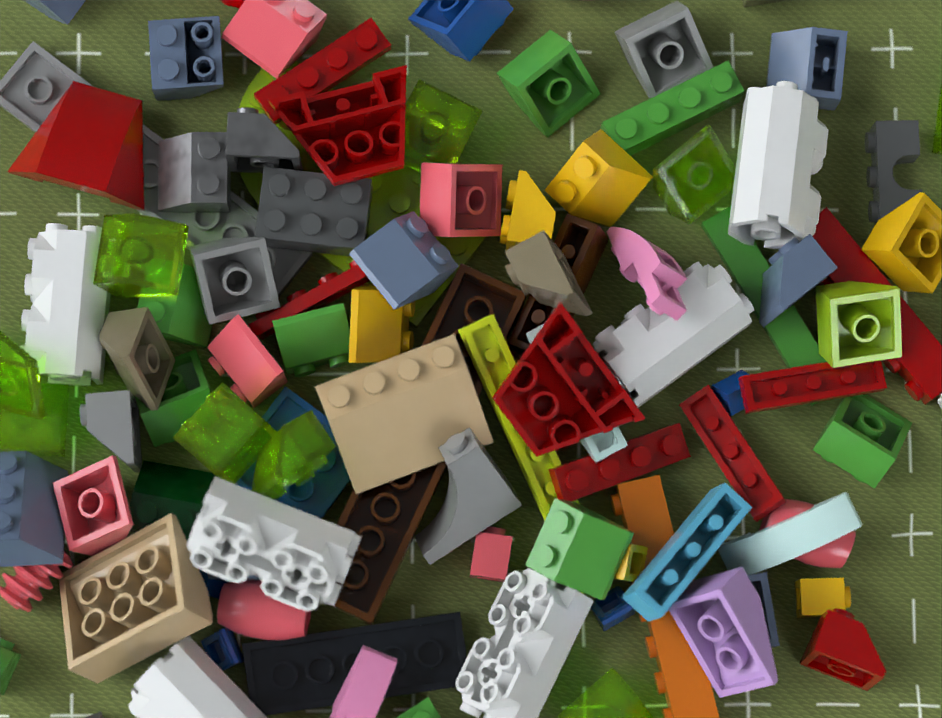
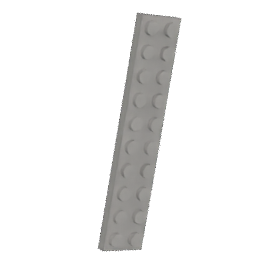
M33 41L0 80V106L36 133L73 81L92 85ZM143 124L145 211L136 210L188 250H190L189 246L223 238L255 237L258 211L231 190L230 212H158L159 141L163 139ZM267 247L278 298L312 257V252Z

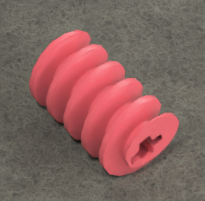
M64 551L63 564L13 566L16 572L15 576L7 573L2 574L6 586H0V596L15 609L30 612L33 607L29 598L37 601L43 599L39 587L49 591L53 588L49 576L60 580L63 577V573L59 566L61 565L69 569L74 566L70 556Z

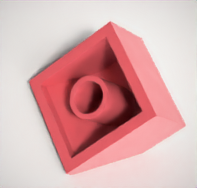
M245 0L222 33L221 38L277 79L317 41L327 14L308 0Z
M421 163L420 218L427 223L431 233L439 237L500 236L503 164Z
M239 314L207 346L212 355L207 361L220 377L226 373L234 384L229 388L242 405L248 401L255 408L288 382L283 369Z
M112 455L53 482L69 551L94 556L127 538L133 526V521L116 456Z

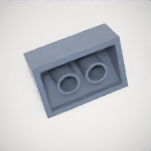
M28 451L0 452V567L63 564L65 533L53 482L69 474L68 471Z

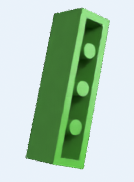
M728 60L603 121L600 129L632 156L739 103L745 90Z

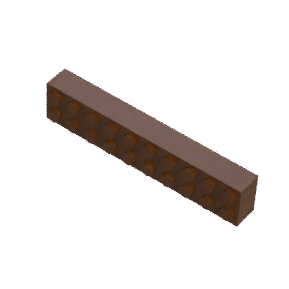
M461 263L422 346L454 334L477 397L480 399L484 387L458 329L490 314H494L501 332L507 341L525 303L526 296L523 291ZM445 461L357 495L353 489L336 525L351 530L355 534L362 536L354 557H352L353 560L344 583L336 582L342 585L335 605L332 607L370 625L374 624L447 469Z

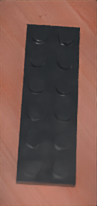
M460 612L306 634L305 637L296 639L265 640L242 644L249 699L265 716L333 706L363 645L397 658V664L384 698L455 688L456 679L467 658Z

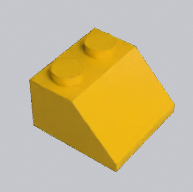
M600 129L581 143L544 191L570 215L612 227L647 186L653 176Z
M919 192L879 219L861 250L902 291L933 294L942 278V210L925 193Z
M373 283L352 289L349 363L381 362L413 350L414 334L413 331H409V317L414 316L416 302L413 301L394 310Z

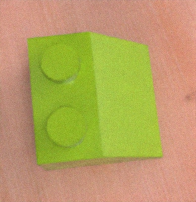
M856 281L816 286L819 354L832 368L902 357L900 288L898 286Z

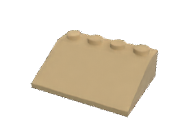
M454 334L315 386L356 495L444 462L445 460L439 447L445 444L451 436L461 433L469 427L483 446L493 443L472 379Z
M168 514L63 572V577L59 580L68 670L98 684L213 623L207 587L199 568L195 567L190 560L192 553L187 549V540L176 515Z

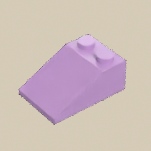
M739 567L691 581L669 608V611L719 698L775 685L778 682L761 599L744 568Z

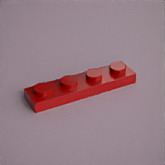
M369 18L255 92L254 98L267 117L277 125L283 120L269 104V99L304 91L305 97L325 93L390 51L391 44L374 20Z
M353 260L349 264L350 269L339 275L337 272H332L318 280L319 286L308 292L306 289H302L286 298L288 303L277 309L257 313L255 315L257 320L248 325L258 339L264 340L275 334L272 321L323 308L352 292V289L363 286L371 280Z
M881 360L832 368L827 362L743 375L738 379L746 414L880 392L887 389Z
M709 384L679 404L735 492L752 507L749 513L756 522L787 502Z
M673 423L626 441L628 446L596 463L590 455H586L548 469L558 499L574 501L691 457L680 423Z

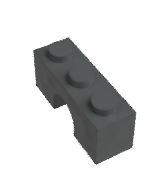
M918 120L875 121L870 132L865 134L866 153H871L872 165L867 167V187L873 188V201H869L868 217L869 222H874L875 225L879 219L919 192H922V189L909 190L902 188L893 177V167L895 165L914 163L920 156Z

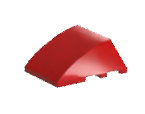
M407 65L373 73L372 81L309 97H305L304 91L269 99V104L334 186L404 169Z
M73 81L7 172L42 183L45 180L108 198L113 203L145 211L142 100Z
M559 302L492 397L536 457L578 443L580 439L600 432L612 431L613 428L626 423L646 419L561 302Z

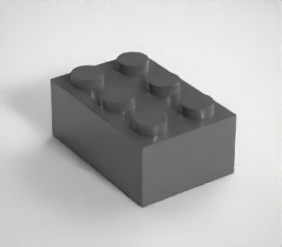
M264 167L255 237H265L267 247L350 256L349 253L367 239L373 193L372 179L365 178L334 186L324 173Z

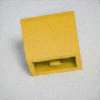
M519 170L517 181L510 180L506 209L512 210L511 215L504 214L500 235V243L506 244V250L543 230L552 238L556 215L555 210L527 171Z

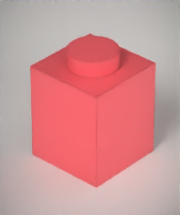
M488 527L484 532L476 535L470 570L471 578L505 582L513 536L505 535L506 529Z

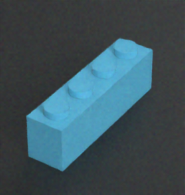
M726 483L710 489L621 598L648 622L663 617L752 507Z

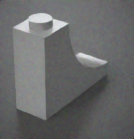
M470 427L461 433L451 436L445 444L439 447L448 467L449 485L447 495L436 517L427 527L415 535L422 555L430 565L522 506L513 486Z

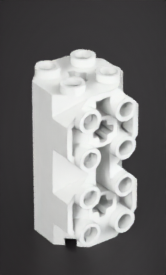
M780 81L776 83V86L750 87L746 92V98L743 103L728 234L746 245L754 246V241L757 239L765 241L764 248L778 249L794 237L801 241L809 234L813 236L816 232V225L819 222L821 195L816 188L811 186L810 179L811 175L818 173L823 166L829 130L817 119L819 107L817 99L803 90H797L798 85L794 82Z
M49 223L46 224V231L39 232L37 238L29 239L28 259L33 260L32 273L25 276L24 290L25 295L30 296L33 304L31 310L23 309L21 329L26 331L25 345H20L18 366L24 367V372L31 380L39 381L40 374L48 376L47 383L90 386L91 379L97 385L103 384L106 350L100 344L99 334L109 313L115 248L114 240L112 237L104 234L103 227L85 225L82 226V230H68L67 225Z
M698 261L684 271L687 280L678 288V291L687 311L678 320L665 313L659 315L650 307L645 309L642 304H639L624 316L625 320L621 322L622 325L615 329L610 325L595 337L596 341L593 343L595 351L602 357L608 369L633 399L638 408L751 324L752 319L749 314L754 311L753 305L743 293L738 295L730 285L732 282L730 275L720 264L715 268L709 264L703 267Z
M215 477L205 496L203 508L200 514L198 513L187 543V549L192 553L190 560L193 565L204 572L235 583L244 582L251 575L259 577L262 581L261 589L264 594L300 610L311 611L316 609L318 604L321 603L334 606L342 588V585L336 582L344 583L353 560L352 557L356 553L362 536Z
M529 568L522 572L513 571L508 574L488 614L489 622L494 625L496 634L489 639L482 637L475 641L456 679V688L462 693L463 699L460 710L476 718H479L481 713L484 714L483 718H538L594 600Z
M190 636L177 642L169 649L171 653L163 659L160 657L134 684L135 688L131 690L133 700L129 703V709L136 718H267Z

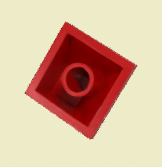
M835 608L833 611L828 609L820 617L799 664L868 691L881 681L886 673L877 650L864 624L855 620V616L852 613L839 608Z

